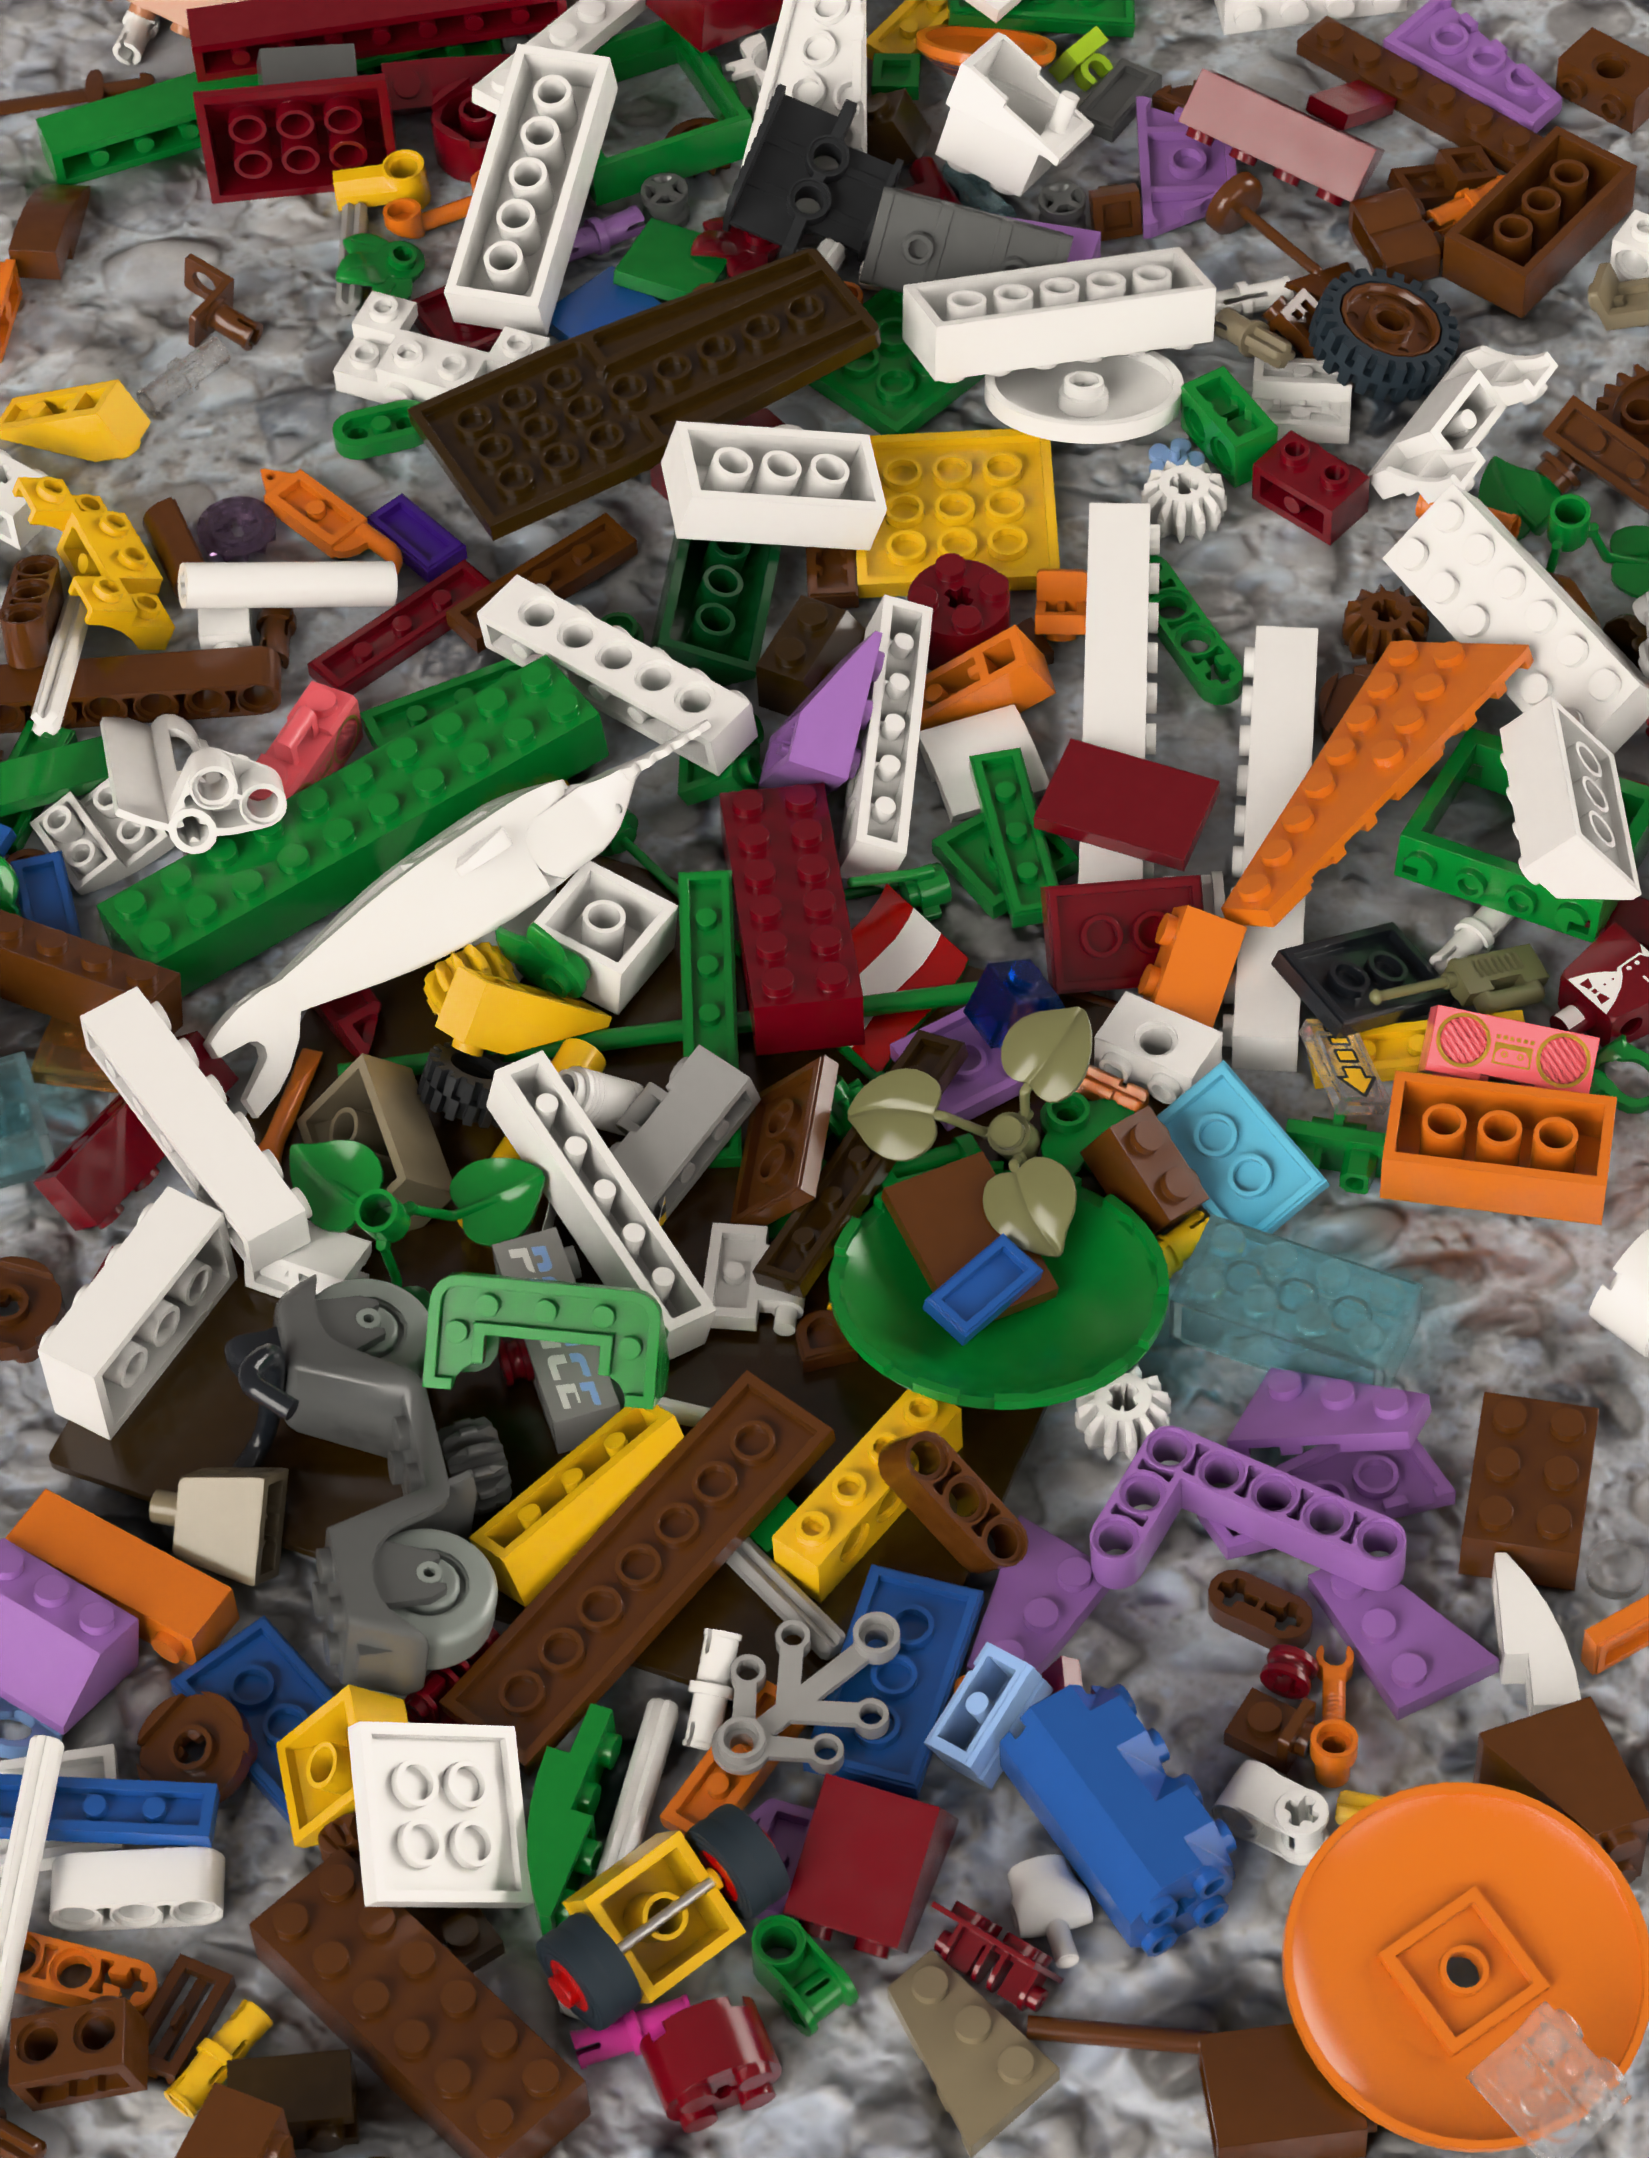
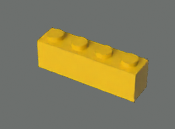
M658 1405L654 1409L624 1407L473 1533L469 1540L490 1562L497 1579L498 1590L522 1606L527 1607L684 1438L675 1416Z

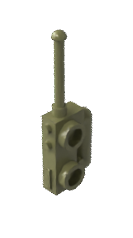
M1529 943L1479 955L1471 954L1460 959L1453 958L1448 962L1440 978L1381 991L1374 989L1370 992L1369 999L1374 1005H1380L1382 1001L1443 988L1445 990L1450 989L1451 994L1459 1001L1462 1008L1474 1005L1479 1013L1487 1015L1541 1002L1545 997L1544 986L1550 976Z

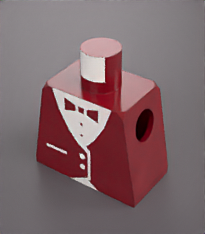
M1617 922L1610 925L1563 971L1560 977L1557 1002L1560 1011L1550 1017V1027L1579 1034L1586 1032L1589 1036L1600 1038L1599 1045L1602 1048L1622 1034L1626 1035L1627 1043L1648 1035L1649 951Z

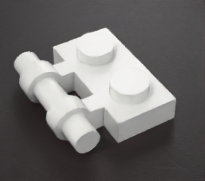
M712 1223L703 1286L704 1292L717 1309L711 1328L757 1331L759 1313H771L775 1316L773 1326L775 1333L781 1336H790L795 1333L797 1319L801 1318L804 1313L805 1298L803 1299L756 1283L752 1273L770 1246L768 1245V1226Z

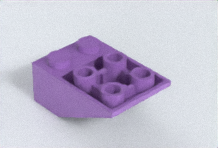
M874 631L843 657L771 735L759 786L775 788L796 784L824 783L827 796L833 791L836 792L848 779L852 780L854 778L862 754L861 749L856 748L859 731H863L867 727L873 709V701L867 699L871 681L875 682L878 679L884 663L885 654L879 651L883 633Z

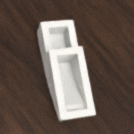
M1507 1552L1495 1553L1491 1587L1498 1658L1500 1659L1501 1684H1525L1528 1717L1581 1700L1576 1670L1565 1637L1548 1604L1530 1578Z

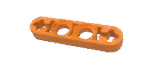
M27 1931L24 1950L34 1953L36 1958L31 1968L19 1973L15 1990L17 1994L67 2007L90 2004L92 2000L101 1996L121 1998L123 1996L120 1988L130 1989L135 1981H139L142 1984L144 1993L134 1992L129 2001L144 2016L160 1989L155 1971L148 1963L142 1960ZM84 1964L91 1968L92 1974L90 1979L80 1987L68 1988L59 1982L62 1972L71 1965ZM107 1972L109 1974L111 1984L105 1983V1973Z

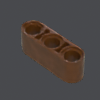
M28 556L17 561L13 567L0 610V623L6 661L11 667L31 669L42 666L47 662L64 603L59 561L53 556Z
M923 1431L891 1440L883 1446L878 1459L881 1477L965 1569L980 1574L1014 1566L1023 1560L1028 1549V1537L1025 1528L944 1438L937 1433ZM911 1450L918 1457V1472L914 1469V1467L911 1464ZM950 1492L956 1499L957 1513L953 1512L950 1507ZM988 1534L991 1535L995 1543L994 1555L988 1547Z

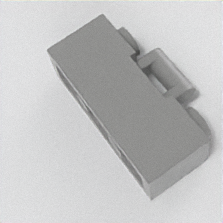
M700 1044L689 1057L682 1058L675 1065L670 1074L669 1083L665 1086L668 1092L652 1082L645 1086L615 1124L626 1137L622 1142H616L609 1148L658 1222L664 1197L667 1220L761 1101L749 1076Z

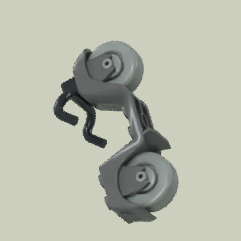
M314 1274L296 1284L282 1295L274 1310L273 1328L238 1335L229 1340L225 1345L224 1355L229 1369L238 1377L243 1393L259 1404L254 1431L232 1467H259L262 1464L277 1435L280 1417L296 1432L388 1458L392 1485L401 1484L403 1496L327 1528L325 1547L316 1549V1568L319 1581L312 1583V1599L316 1616L326 1617L328 1630L323 1631L324 1656L328 1666H337L341 1684H350L369 1690L403 1696L419 1692L424 1687L426 1670H438L457 1665L470 1658L483 1646L494 1624L498 1598L497 1579L485 1555L469 1542L477 1498L473 1473L471 1470H467L448 1479L426 1387H422L428 1311L415 1296L405 1289L376 1279L342 1281L327 1287L316 1295L317 1277ZM288 1502L285 1504V1513L288 1508Z

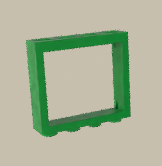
M663 20L616 34L592 53V55L610 57L617 83L678 63L715 119H718V122L607 158L602 150H600L588 192L597 206L640 193L644 181L658 173H673L682 178H687L744 158L753 123V111L751 107L745 108L742 104L734 81L727 82L723 76L722 67L716 55L710 56L707 51L701 53Z
M1471 727L1458 743L1400 834L1394 875L1593 943L1599 937L1620 900L1555 898L1540 883L1538 885L1532 884L1524 876L1518 863L1432 834L1465 782L1507 796L1506 789L1509 787L1507 771L1500 758L1501 753H1503L1501 737ZM1619 777L1636 869L1638 870L1649 851V786ZM1588 920L1590 921L1589 928L1584 927Z

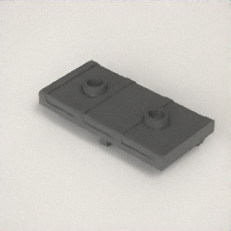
M884 185L859 282L903 293V285L1066 263L1073 242V236L1057 230Z

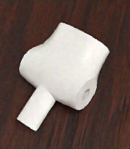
M1063 1855L1037 1856L1019 1862L1010 1869L1007 1878L1011 1890V1917L1017 1937L1023 1939L1047 1936L1056 1966L1058 1968L1074 1966L1079 1961V1955L1070 1930L1093 1922V1911L1087 1889L1076 1879L1068 1860Z

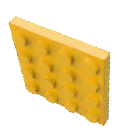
M1013 428L870 436L887 512L870 551L856 550L859 598L883 597L884 594L892 597L908 596L910 585L915 577L924 569L935 564L938 557L947 553H956L964 559L974 560L992 567L998 573L1006 576L1009 581V591L1036 590V576L1039 569H1060L1051 440L1034 437Z

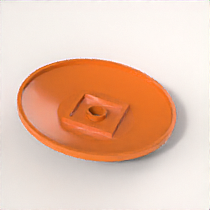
M1443 1782L1398 1791L1375 1801L1340 1825L1321 1845L1299 1880L1288 1908L1283 1931L1281 1955L1283 1983L1287 2004L1295 2028L1306 2051L1332 2087L1355 2109L1380 2126L1414 2142L1443 2150L1467 2153L1498 2152L1539 2143L1573 2126L1598 2107L1621 2081L1641 2046L1649 2022V1935L1640 1906L1627 1880L1597 1841L1561 1812L1519 1792L1486 1784ZM1455 1957H1463L1470 1960L1478 1971L1477 1984L1468 1988L1455 1985L1447 1975V1962Z

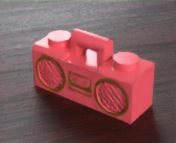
M311 681L288 714V721L267 752L265 754L262 753L256 762L273 768L280 775L286 799L343 768L364 737L358 700L354 695ZM259 789L251 793L248 798L261 801L270 797L273 792L268 789Z
M1436 1005L1430 1007L1418 1072L1487 1082L1488 1079L1521 1086L1589 1094L1600 1038Z

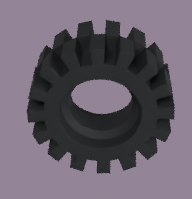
M445 1042L444 1046L439 1043L434 1045L433 1049H430L417 1088V1094L421 1095L420 1100L422 1103L430 1104L429 1109L435 1113L445 1112L444 1118L453 1121L455 1118L463 1120L462 1125L472 1127L473 1122H475L480 1128L489 1129L490 1124L495 1128H499L500 1126L486 1107L495 1070L513 1062H503L504 1056L498 1053L494 1055L487 1054V1050H484L482 1057L469 1055L452 1047V1042Z

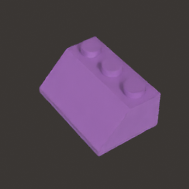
M2 1538L0 1540V1697L64 1735L139 1665V1619L7 1539Z

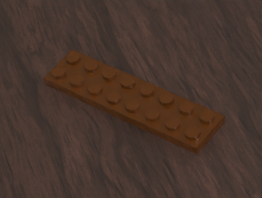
M746 1370L439 1701L443 1713L458 1724L515 1726L519 1769L530 1776L541 1764L547 1746L552 1748L558 1746L586 1715L590 1703L596 1704L833 1445L836 1441L833 1428Z

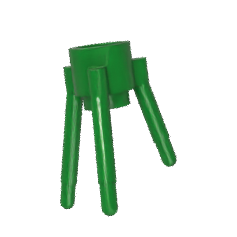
M938 862L914 869L850 877L846 883L852 888L844 889L845 900L847 901L882 894L884 888L874 885L889 884L895 891L899 890L900 896L913 908H916L927 921L942 918L940 906L950 903L952 899L947 873Z

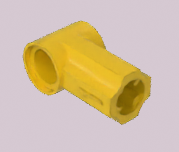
M402 149L389 154L384 159L383 164L333 171V184L338 211H342L343 206L348 202L353 205L362 202L367 207L386 205L399 198L416 200L422 210L431 201L432 195L424 159L417 151Z

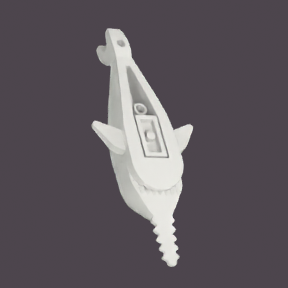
M706 719L653 750L582 783L567 786L564 779L523 788L491 800L417 848L363 890L271 982L249 992L227 1009L205 1039L203 1046L212 1059L221 1058L246 1043L256 1047L258 1060L240 1099L252 1118H259L280 1092L291 1070L300 1038L301 1011L399 977L451 954V952L461 948L464 949L467 945L475 947L481 942H490L492 946H498L495 931L499 926L515 934L527 937L526 933L529 925L538 918L555 898L557 886L603 852L613 840L621 827L635 780L640 772L710 729L712 726ZM511 962L515 969L513 973L518 982H520L523 976L516 970L515 963Z

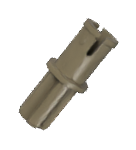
M1230 307L1223 308L1215 316V320L1227 326V330L1214 324V334L1237 346L1243 356L1248 358L1257 357L1277 369L1285 368L1288 361L1294 360L1295 351L1291 349V342L1271 332L1266 322L1258 319L1250 320Z

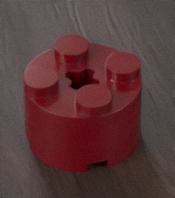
M468 77L448 84L436 94L432 103L431 124L437 164L449 176L471 185L472 175L481 169L496 114L472 102V87L476 83L470 84V78Z
M947 553L938 557L935 564L919 573L910 585L907 596L908 601L933 608L927 668L931 671L1011 627L1009 581L1006 576L998 573L986 564L964 559L956 553Z
M728 1996L692 2005L662 2021L666 2033L653 2042L648 2032L640 2042V2051L668 2119L680 2122L685 2133H694L710 2127L718 2120L717 2112L738 2104H740L741 2109L744 2111L754 2110L766 2105L776 2096L772 2085L780 2077L782 2068L756 2004L751 1997L742 1996L743 2006L732 2007Z

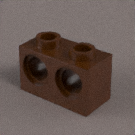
M101 1996L92 2000L90 2004L64 2009L45 2007L37 2010L34 2015L11 2019L8 2086L33 2112L148 2090L149 2022L126 1997L120 1998L116 1996Z

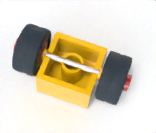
M725 1804L692 1826L685 1834V1837L680 1830L656 1833L563 1901L562 1904L570 1916L561 1922L557 1928L550 1930L536 1943L537 1956L548 1978V1983L558 2000L593 2030L601 2031L638 2004L652 2003L746 1933L737 1917L743 1920L753 1919L765 1911L769 1905L781 1899L790 1889L789 1876L775 1845L766 1832L740 1808L733 1804Z

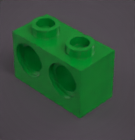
M1224 366L1181 385V428L1233 488L1251 481L1253 477V464L1277 443L1278 427Z

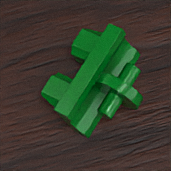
M1337 1104L1333 1119L1316 1116L1312 1117V1122L1287 1119L1285 1132L1319 1172L1320 1169L1340 1172L1339 1187L1346 1192L1365 1195L1368 1193L1374 1178H1381L1386 1133L1368 1131L1367 1124L1347 1121V1105Z

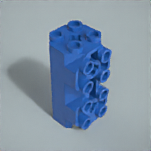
M1117 1684L1110 1689L1102 1686H1091V1694H1087L1081 1685H1069L1027 1709L1020 1718L1026 1728L1017 1739H1015L1010 1730L999 1742L1000 1767L1130 1947H1142L1147 1956L1156 1957L1170 1949L1179 1936L1197 1926L1200 1928L1212 1926L1227 1913L1229 1905L1224 1898L1233 1889V1880L1236 1879L1229 1854L1237 1850V1844L1227 1824L1220 1818L1213 1820L1203 1807L1202 1794L1190 1775L1183 1773L1176 1778L1166 1775L1162 1763L1170 1759L1167 1746L1161 1735L1154 1728L1146 1730L1138 1719L1135 1703L1123 1685Z

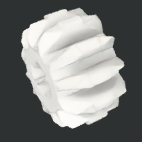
M1187 458L1183 465H1175L1167 460L1163 470H1151L1148 483L1144 484V490L1141 492V503L1150 504V524H1160V538L1173 534L1177 536L1181 544L1185 536L1192 535L1201 541L1205 531H1217L1221 518L1224 517V511L1227 510V495H1225L1221 474L1211 473L1208 463H1203L1197 467L1192 466Z
M1138 1364L1129 1373L1123 1374L1108 1385L1076 1398V1408L1078 1410L1075 1412V1426L1078 1429V1433L1084 1434V1441L1087 1444L1088 1450L1104 1446V1455L1108 1461L1117 1452H1125V1455L1132 1462L1137 1449L1141 1447L1146 1437L1153 1430L1161 1426H1170L1168 1414L1171 1413V1399L1168 1397V1392L1161 1391V1382L1157 1375L1142 1379V1371Z

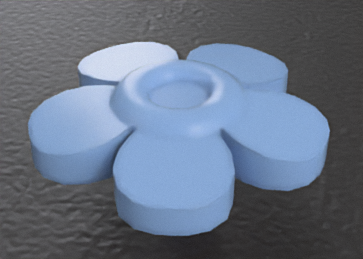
M1184 438L1172 440L1170 449L1162 443H1156L1149 449L1148 456L1152 461L1149 466V473H1151V470H1163L1167 460L1175 465H1183L1188 458L1191 465L1195 467L1205 463L1204 454L1200 451H1191V442Z

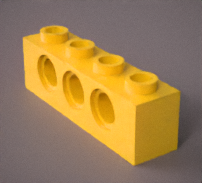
M907 1389L772 1536L774 1562L805 1594L822 1603L908 1508L880 1475L878 1459L883 1446L894 1439L918 1432L930 1431L944 1438L957 1453L963 1447L961 1408ZM911 1450V1464L914 1467V1469L918 1472V1457Z

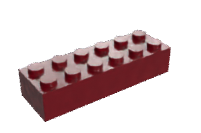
M824 783L796 784L785 787L745 789L719 793L722 845L726 870H732L734 919L756 1056L864 1045L863 993Z

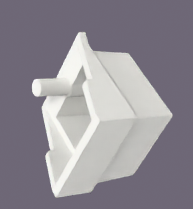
M997 32L961 64L945 103L951 108L935 155L947 160V164L960 173H973L989 181L990 186L997 192L1020 197L1050 169L1052 163L1055 166L1060 164L1088 137L1094 128V124L1076 108L1079 101L1077 94L1067 90L1062 91L1060 94L1039 75L1042 67L1006 35Z

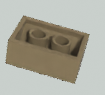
M362 1053L296 1120L304 1144L352 1140L369 1147L381 1161L384 1174L382 1189L390 1192L402 1204L413 1201L416 1205L442 1209L452 1199L449 1192L452 1178L426 1106L420 1100L421 1095L417 1094L418 1084L412 1068ZM416 1215L410 1217L411 1222L408 1231L424 1227L432 1218ZM357 1223L351 1229L344 1232L371 1242L376 1241Z

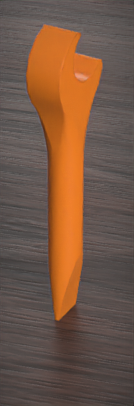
M302 1048L268 1130L258 1145L261 1151L269 1149L278 1160L280 1166L285 1143L323 1055L322 1051Z

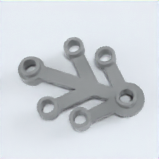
M870 1612L861 1616L853 1627V1644L802 1684L803 1658L811 1649L810 1629L804 1622L799 1620H787L781 1623L775 1633L776 1650L780 1655L776 1704L757 1719V1693L766 1684V1666L760 1657L753 1654H744L737 1657L730 1667L731 1684L735 1689L732 1718L725 1721L716 1730L712 1739V1754L718 1766L734 1775L755 1773L767 1761L809 1763L815 1772L822 1775L826 1773L834 1774L841 1769L844 1764V1745L839 1737L831 1733H822L813 1739L777 1736L791 1724L852 1727L862 1738L873 1740L882 1737L889 1728V1710L883 1701L876 1698L863 1699L859 1703L822 1700L868 1664L882 1665L891 1661L898 1654L900 1649L899 1625L892 1616L883 1612ZM789 1635H798L803 1641L798 1645H788L783 1639ZM879 1639L887 1645L881 1648H872L866 1644L871 1640ZM752 1669L758 1673V1676L752 1680H744L738 1674L743 1670ZM868 1713L877 1714L882 1718L876 1724H867L861 1720ZM737 1744H747L752 1748L747 1753H735L731 1749ZM824 1748L832 1749L837 1753L835 1757L827 1760L821 1759L816 1755L819 1750Z

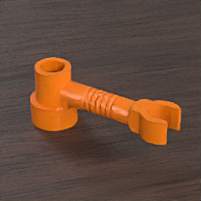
M1321 1644L1316 1651L1315 1660L1319 1665L1316 1676L1322 1681V1722L1318 1723L1311 1732L1310 1757L1315 1764L1314 1775L1316 1780L1325 1787L1338 1788L1348 1782L1351 1766L1355 1763L1358 1755V1733L1351 1724L1345 1721L1346 1682L1353 1675L1354 1652L1350 1646H1347L1345 1662L1340 1665H1330L1324 1660V1648Z

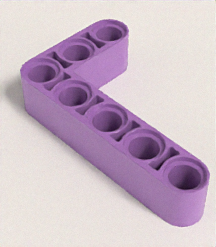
M1172 1425L1161 1426L1153 1430L1146 1437L1092 1526L1089 1535L1092 1575L1102 1586L1114 1590L1125 1589L1137 1582L1181 1508L1215 1521L1233 1531L1258 1540V1542L1369 1590L1387 1591L1396 1587L1402 1581L1406 1567V1534L1402 1526L1392 1518L1188 1430ZM1169 1460L1179 1462L1176 1465L1169 1466L1161 1464V1462ZM1216 1483H1227L1231 1486L1227 1488H1217L1213 1487L1212 1485ZM1143 1504L1153 1506L1148 1510H1139L1133 1508L1137 1505ZM1277 1505L1283 1507V1509L1271 1511L1265 1509V1507ZM1330 1528L1336 1530V1532L1324 1534L1316 1530ZM1113 1549L1126 1551V1553L1121 1555H1111L1106 1552ZM1373 1551H1384L1389 1553V1555L1384 1557H1377L1369 1553Z

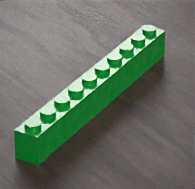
M498 38L356 59L357 76L381 74L382 63L426 58L502 54L501 41ZM196 72L36 118L43 155L56 184L76 185L201 148L193 92L259 86L258 74L198 82Z

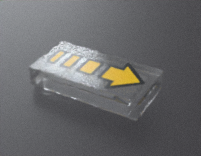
M1306 1019L1298 1032L1336 1114L1383 1115L1389 1107L1391 1100L1360 1034L1356 1033L1335 1039L1319 1019Z

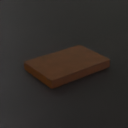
M823 1055L758 1093L761 1101L750 1113L730 1224L767 1226L816 1198L839 1063L828 1056Z
M983 1151L883 1188L881 1198L932 1292L936 1291L1000 1236L991 1226L983 1208L984 1188L987 1182L996 1175ZM1021 1249L1044 1270L1043 1274L1034 1286L993 1321L1056 1297L1059 1287L1041 1255Z

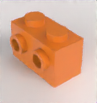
M1189 905L1174 907L1172 914L1166 913L1159 924L1155 942L1161 946L1154 965L1148 964L1142 974L1138 986V994L1142 995L1143 999L1213 1028L1247 927Z

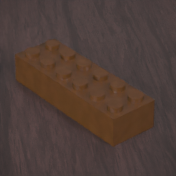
M339 1848L249 1924L257 1958L461 2158H542L591 2115L586 2081L404 1907H365L361 1866L342 1848Z

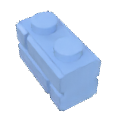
M986 1642L973 1663L975 1665L974 1669L967 1672L925 1739L924 1744L945 1765L992 1790L1003 1772V1769L1000 1767L999 1742L1009 1730L1017 1739L1026 1728L1020 1720L1021 1716L1030 1706L1049 1697L1054 1689L1032 1665Z

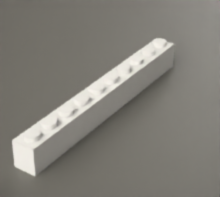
M1089 503L1082 742L1145 759V755H1156V723H1146V714H1157V683H1147V673H1157L1158 642H1148V633L1158 634L1159 603H1149V594H1159L1160 563H1149L1150 555H1160V524H1150V504ZM1079 841L1078 884L1154 878V863Z
M1256 626L1255 647L1245 646L1243 677H1252L1253 686L1243 685L1241 716L1251 717V725H1240L1239 756H1249L1248 765H1238L1236 796H1246V805L1235 806L1234 837H1244V846H1233L1232 878H1240L1312 766L1318 628ZM1305 897L1275 927L1245 926L1247 930L1236 959L1237 971L1232 972L1224 995V1004H1235L1234 1015L1223 1014L1222 1047H1232V1069L1297 1072L1301 998L1271 963L1278 950L1303 944Z

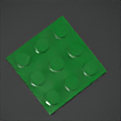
M883 288L862 304L879 326L880 346L808 385L881 435L911 434L982 380L985 374L965 377L962 381L956 383L934 381L902 339L903 293Z

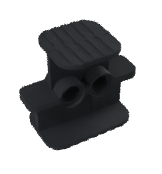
M779 84L775 89L774 96L770 100L769 108L764 114L762 124L760 123L756 138L754 137L750 152L748 151L745 164L741 167L738 180L736 179L732 194H730L722 221V230L729 232L731 226H734L782 246L778 259L796 253L804 234H813L823 239L831 238L835 242H840L845 248L859 253L857 261L862 263L868 250L884 185L892 188L896 187L902 172L903 160L897 158L893 165L846 145L844 140L855 116L858 103L846 99L839 116H835L785 95L786 86ZM819 156H830L837 161L839 167L832 171H824L816 166L814 160ZM802 198H810L815 200L821 209L816 213L807 214L800 211L795 203Z

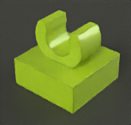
M1097 26L1069 47L1048 71L1059 84L1074 73V80L1077 86L1085 92L1088 91L1097 82L1094 76L1090 74L1088 68L1096 71L1101 79L1113 69L1110 60L1106 56L1097 53L1108 42L1107 37Z

